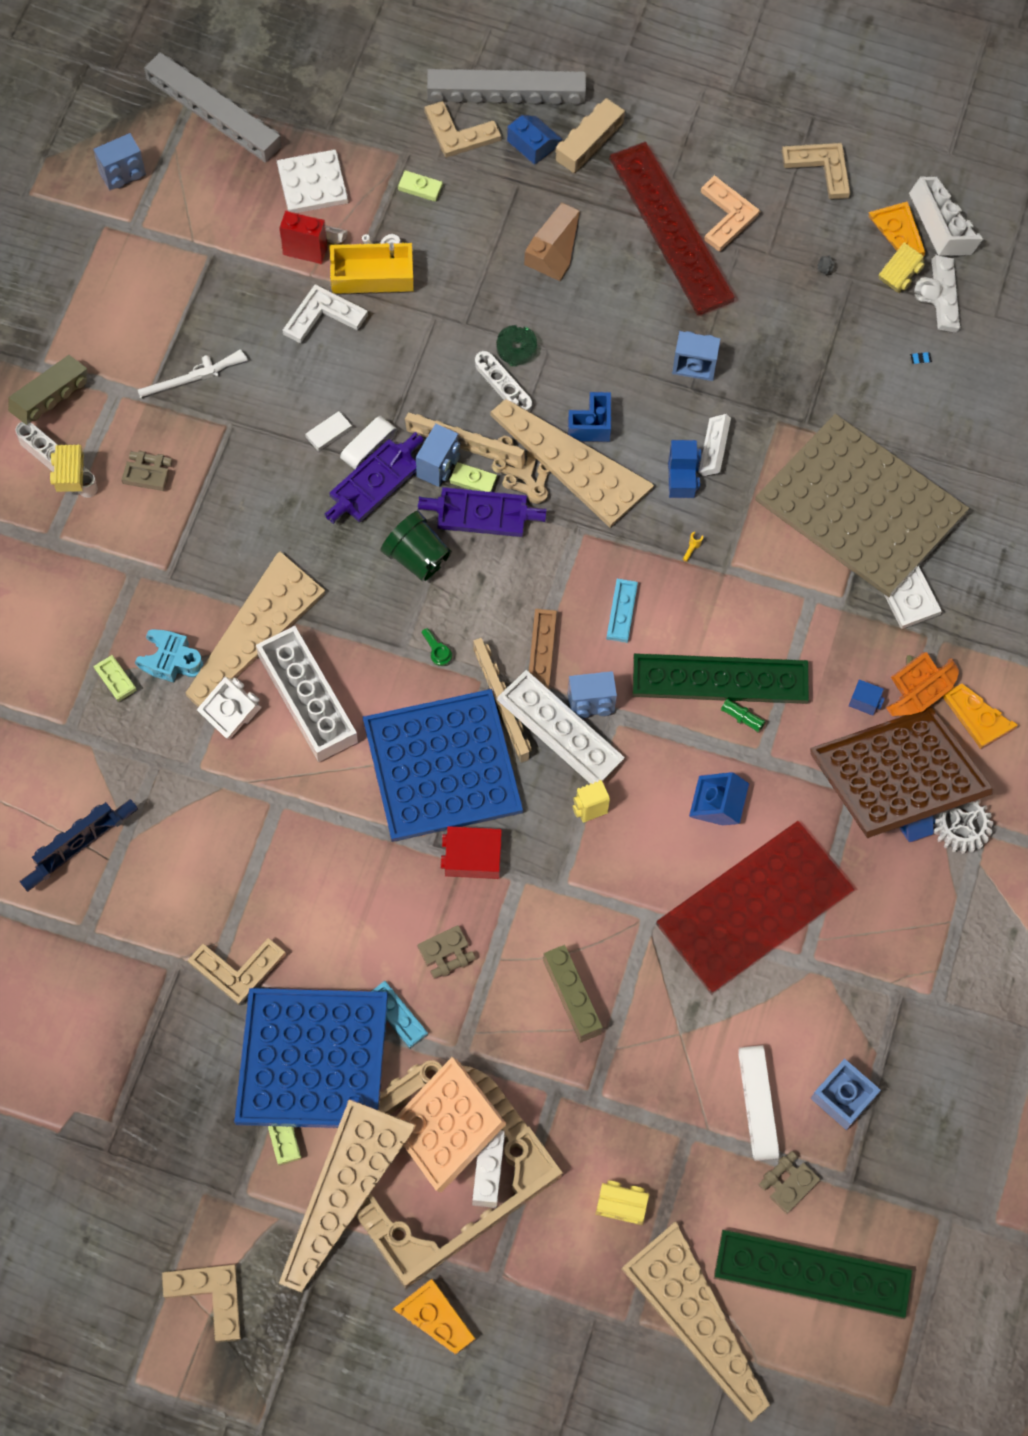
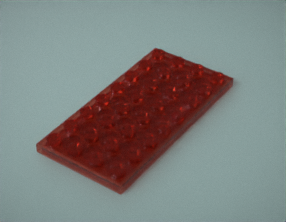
M796 821L656 921V925L712 995L852 894L855 889L802 824Z

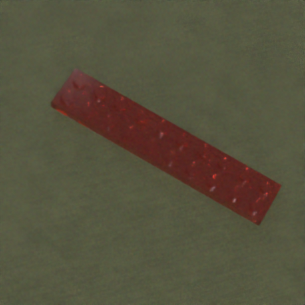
M645 141L610 154L612 165L697 316L734 302L735 297L647 142Z

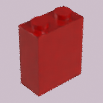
M285 211L279 227L283 255L322 264L328 248L325 220Z
M447 826V834L442 836V847L446 848V855H441V869H445V876L499 879L502 829Z

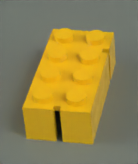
M389 243L330 245L332 293L414 291L412 243H394V258H390Z

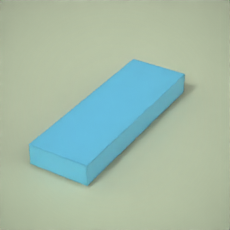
M624 579L616 580L607 640L628 643L638 582Z
M386 981L371 991L388 992L386 1021L409 1049L428 1035V1032Z

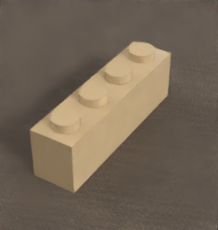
M607 98L601 104L598 103L589 116H585L576 129H572L568 138L557 145L556 161L575 174L624 123L625 110Z

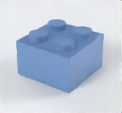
M130 133L93 149L99 173L109 191L120 188L124 184L138 180L146 175L141 151Z
M679 331L672 374L713 381L721 338H715L712 335H698L689 331Z
M435 423L416 456L418 478L440 487L443 481H447L451 472V466L453 464L456 465L460 458L458 433Z
M613 671L569 676L567 692L569 708L581 719L587 718L589 715L607 716L614 713L617 694Z
M844 1058L813 1093L811 1100L847 1130L881 1090Z

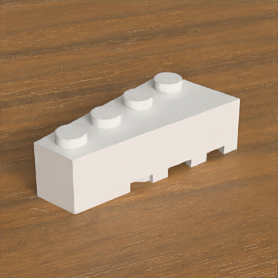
M920 177L909 194L938 256L972 255L983 238L980 234L974 233L972 223L969 220L965 221L960 214L962 210L958 205L950 201L951 195L937 177Z

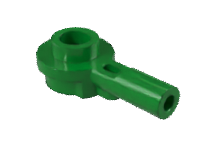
M429 628L423 629L421 633L431 647L430 657L432 662L438 666L447 665L452 659L451 649L442 643H438Z

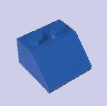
M521 115L508 126L507 141L534 165L556 149L557 145L563 141L562 138L536 116Z
M733 772L699 776L689 816L722 826L740 824L749 783Z

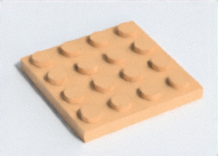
M453 1057L396 1116L399 1119L416 1125L403 1146L435 1190L441 1193L506 1125V1122L463 1066Z

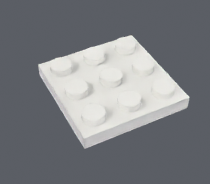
M336 150L277 160L289 212L300 213L348 204Z

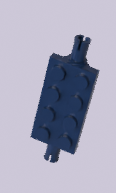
M129 799L116 810L111 809L106 802L95 806L84 819L76 820L69 830L65 833H59L54 837L53 842L36 850L34 856H32L36 865L35 870L20 880V884L29 892L43 880L49 879L52 872L111 828L120 826L122 821L138 811L135 803Z

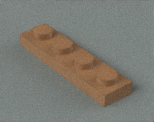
M535 609L529 673L549 690L557 611Z

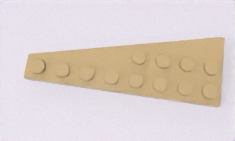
M507 399L491 411V417L609 527L613 526L653 490L654 485L651 482Z
M278 552L186 691V696L199 707L224 677L231 678L232 680L234 677L237 678L258 658L257 644L289 629L325 595V590L283 553Z
M351 1099L348 1101L279 1284L299 1292L305 1289L414 1131L415 1124Z
M674 1222L624 1265L621 1270L751 1423L770 1405L738 1346L719 1304L704 1279L687 1241H685L678 1224Z

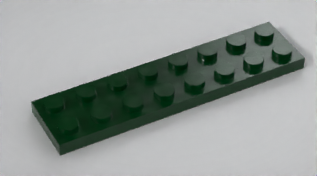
M634 653L632 697L722 701L730 699V701L808 704V660Z
M722 1230L713 1279L904 1320L907 1312L912 1270Z

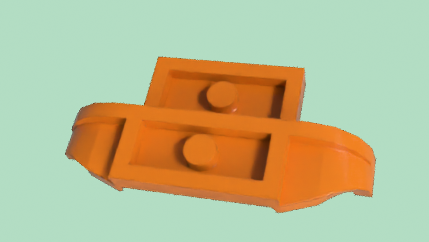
M923 652L892 675L891 679L902 696L899 697L897 702L886 707L890 715L902 716L923 712L954 688L953 685L958 678L959 669L953 658L947 660L948 662L943 667L937 668L928 653Z

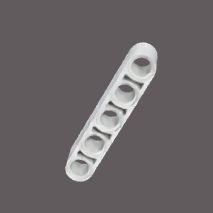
M23 422L19 423L16 426V434L21 446L54 472V466L51 464V453H55V446L57 444L32 423L25 425ZM84 467L83 485L85 483L90 484L83 486V491L76 492L85 498H90L97 493L98 488L94 475Z
M763 1045L740 1047L739 1062L754 1161L778 1159V1142Z

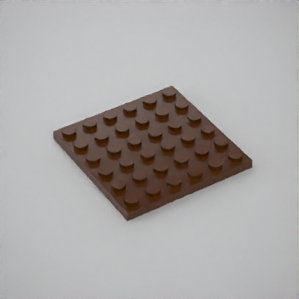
M932 707L926 708L923 712L905 715L810 748L811 756L866 838L992 795L991 785Z

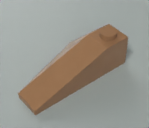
M561 203L536 233L525 250L524 265L561 281L570 266L580 211Z

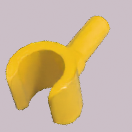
M695 532L691 533L689 547L683 557V561L687 562L694 549L701 546L703 535L701 539L695 540Z

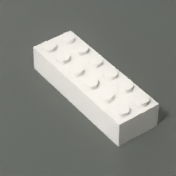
M296 626L256 645L258 657L318 762L358 743L357 732Z

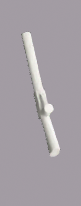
M241 350L236 351L212 365L209 356L202 357L203 364L195 366L189 374L138 389L140 399H142L144 396L189 382L208 379L214 375L218 376L217 372L248 360Z

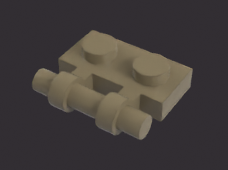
M130 451L129 459L136 461L135 463L126 462L122 483L164 491L169 471L162 467H171L172 458H167L162 454H157V456L146 454L145 451ZM144 463H152L154 466L144 465Z
M459 925L417 944V948L427 967L434 963L437 965V968L430 971L434 979L440 976L445 977L450 974V971L460 966L461 968L466 967L469 962L475 960L472 951L463 954L461 951L468 948V943ZM453 954L456 957V959L448 963H445L443 961V959Z
M792 1151L786 1157L782 1156L778 1160L779 1164L771 1172L767 1171L763 1175L764 1179L758 1184L764 1191L770 1186L776 1190L770 1198L786 1214L821 1180L804 1163L796 1169L792 1163L798 1157ZM786 1171L790 1176L782 1184L777 1178Z

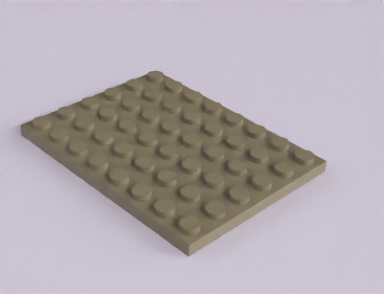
M836 414L829 419L755 498V501L889 598L969 511L966 505Z

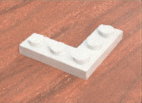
M314 285L284 327L283 335L301 343L322 313L358 330L368 316V311Z

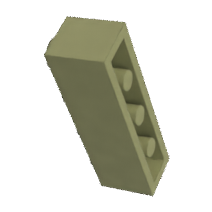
M66 356L9 396L8 411L25 425L38 420L43 413L53 409L57 403L67 399L71 393L86 384L87 368L72 356Z
M562 945L545 952L543 962L579 1042L582 1043L601 1035L602 1025L566 946Z

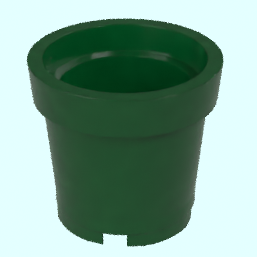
M418 510L408 515L395 527L380 549L389 559L398 561L422 582L430 579L441 568L440 565L443 560L446 562L452 553V550L429 527L427 519Z

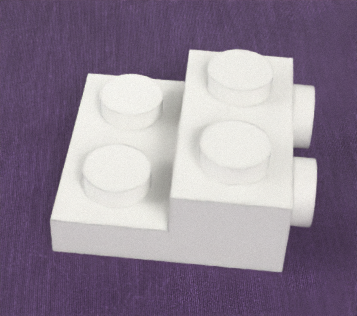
M224 677L197 709L227 739H231L244 723L248 724L261 709V706L258 704L259 698L251 692L247 694L242 689L244 684L235 677L233 680Z

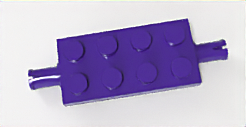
M414 432L404 443L395 444L388 439L329 492L330 497L337 503L324 513L327 520L331 519L330 522L334 524L345 512L353 516L359 523L364 520L417 471L416 461L411 457V452L424 442L423 438L420 435L417 437L418 433Z
M442 487L441 497L428 498L419 496L418 510L437 511L439 514L438 529L516 537L523 536V527L526 520L545 522L547 508L528 507L526 505L527 495Z

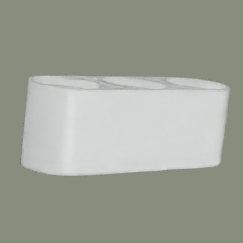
M378 416L345 447L340 458L355 470L388 439L392 440L396 435L397 428L382 416Z

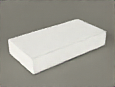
M338 411L305 435L319 452L350 431L352 425Z

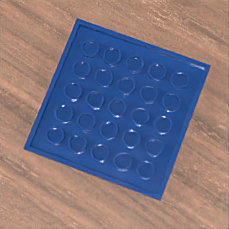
M492 689L363 716V723L391 842L447 830V826L462 827L523 813Z
M249 988L234 1123L236 1125L338 1128L350 1099L379 1110L388 992Z

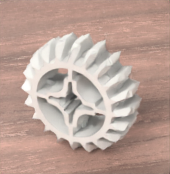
M979 799L976 802L972 801L935 814V824L933 826L936 827L934 834L940 835L937 839L938 842L944 840V848L950 845L952 846V852H956L957 848H960L961 854L965 853L966 849L970 853L974 852L975 847L981 849L982 843H987L989 840L988 836L992 834L990 828L993 826V821L989 820L992 815L991 813H985L987 805L979 806L981 803ZM947 813L949 814L950 820L952 822V825L949 829L946 825L945 820ZM975 819L979 824L978 834L974 831L975 827L972 824ZM959 821H960V823H961V822H964V823L967 822L966 826H964V825H963V826H962V825H958Z

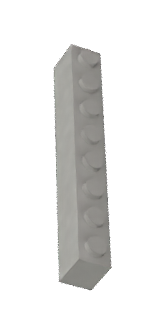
M159 53L144 67L146 78L149 82L265 163L281 148L280 135L276 130L268 128L260 119H255L247 110L235 105L230 98H225L214 87L206 85L201 78L193 76L185 67L176 64L171 57H166Z
M428 69L427 99L428 101L585 104V72Z

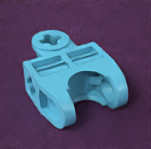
M157 629L149 630L146 639L156 644L158 651L150 656H138L135 661V665L142 671L173 683L177 673L188 677H196L203 667L200 653L195 649L188 648L187 636Z

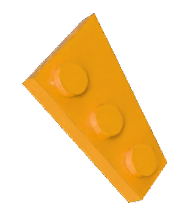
M908 201L868 212V217L896 251H898L903 243H906L925 256Z
M962 683L943 695V699L980 749L1016 729L1018 726L1012 720L1010 722L1003 717L999 710L993 709L983 702L980 696Z
M433 1279L393 1309L454 1354H458L476 1340Z

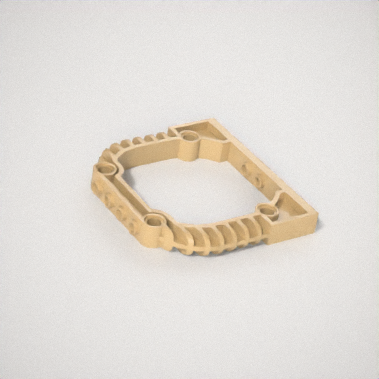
M434 1060L427 1061L422 1065L416 1064L407 1071L408 1074L401 1079L397 1077L388 1084L389 1088L380 1092L379 1111L391 1115L411 1101L431 1080L425 1074L429 1070L438 1072L442 1068L441 1064ZM463 1066L506 1122V1125L501 1130L505 1131L504 1139L507 1142L505 1146V1159L510 1165L515 1166L512 1190L516 1195L495 1210L492 1208L486 1210L480 1215L481 1220L475 1224L470 1222L461 1229L462 1233L439 1249L434 1241L412 1237L411 1230L406 1223H392L370 1193L356 1213V1217L405 1289L562 1178V1171L530 1127H527L497 1084L489 1076L472 1067ZM518 1147L523 1151V1154L520 1157H513L510 1154V1150ZM395 1231H404L406 1237L402 1241L394 1240L392 1236Z

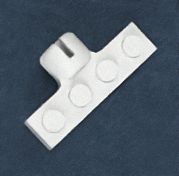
M935 255L932 258L933 279L922 277L916 283L914 289L916 293L915 298L918 301L935 305L939 330L956 333L960 329L954 259Z

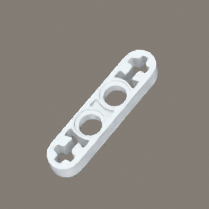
M486 351L479 352L475 357V367L503 400L507 399L519 406V401L521 404L526 403L525 408L524 406L520 407L530 413L532 400L492 354ZM481 360H488V366L484 362L481 363ZM498 372L502 374L503 377L499 380H494L491 377L493 373ZM513 387L515 392L513 394H506L504 389Z

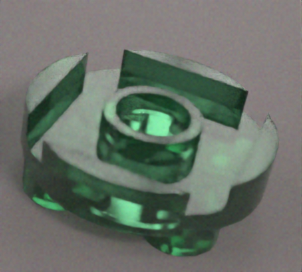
M508 326L501 330L496 341L497 354L512 367L527 363L537 353V338L534 332L527 327ZM513 342L521 343L520 347L514 348Z

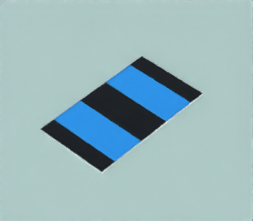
M930 352L910 354L912 364L932 362Z

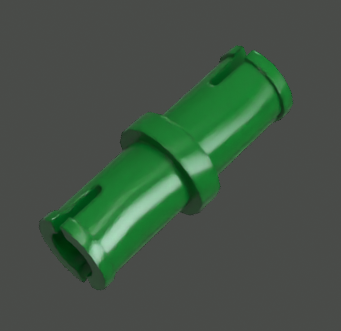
M727 699L721 707L722 712L727 713L737 719L739 724L743 723L757 733L765 725V720L760 719L750 713V709L742 708L730 701V699Z

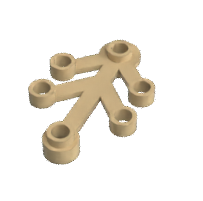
M502 436L498 439L501 443L513 446V441L509 436ZM529 451L526 453L527 461L522 469L506 465L503 459L496 458L493 461L492 470L497 473L507 474L502 482L506 489H514L526 493L529 501L534 504H539L546 500L548 492L544 487V483L550 471L540 463L537 469L539 475L535 482L531 474L537 459ZM516 478L524 480L526 484L516 482Z

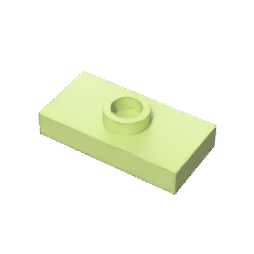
M404 171L398 185V190L436 202L443 182Z
M457 462L450 483L469 490L492 492L497 475Z
M113 655L94 666L95 671L117 702L137 691Z
M268 1126L278 1166L300 1160L301 1155L293 1127Z

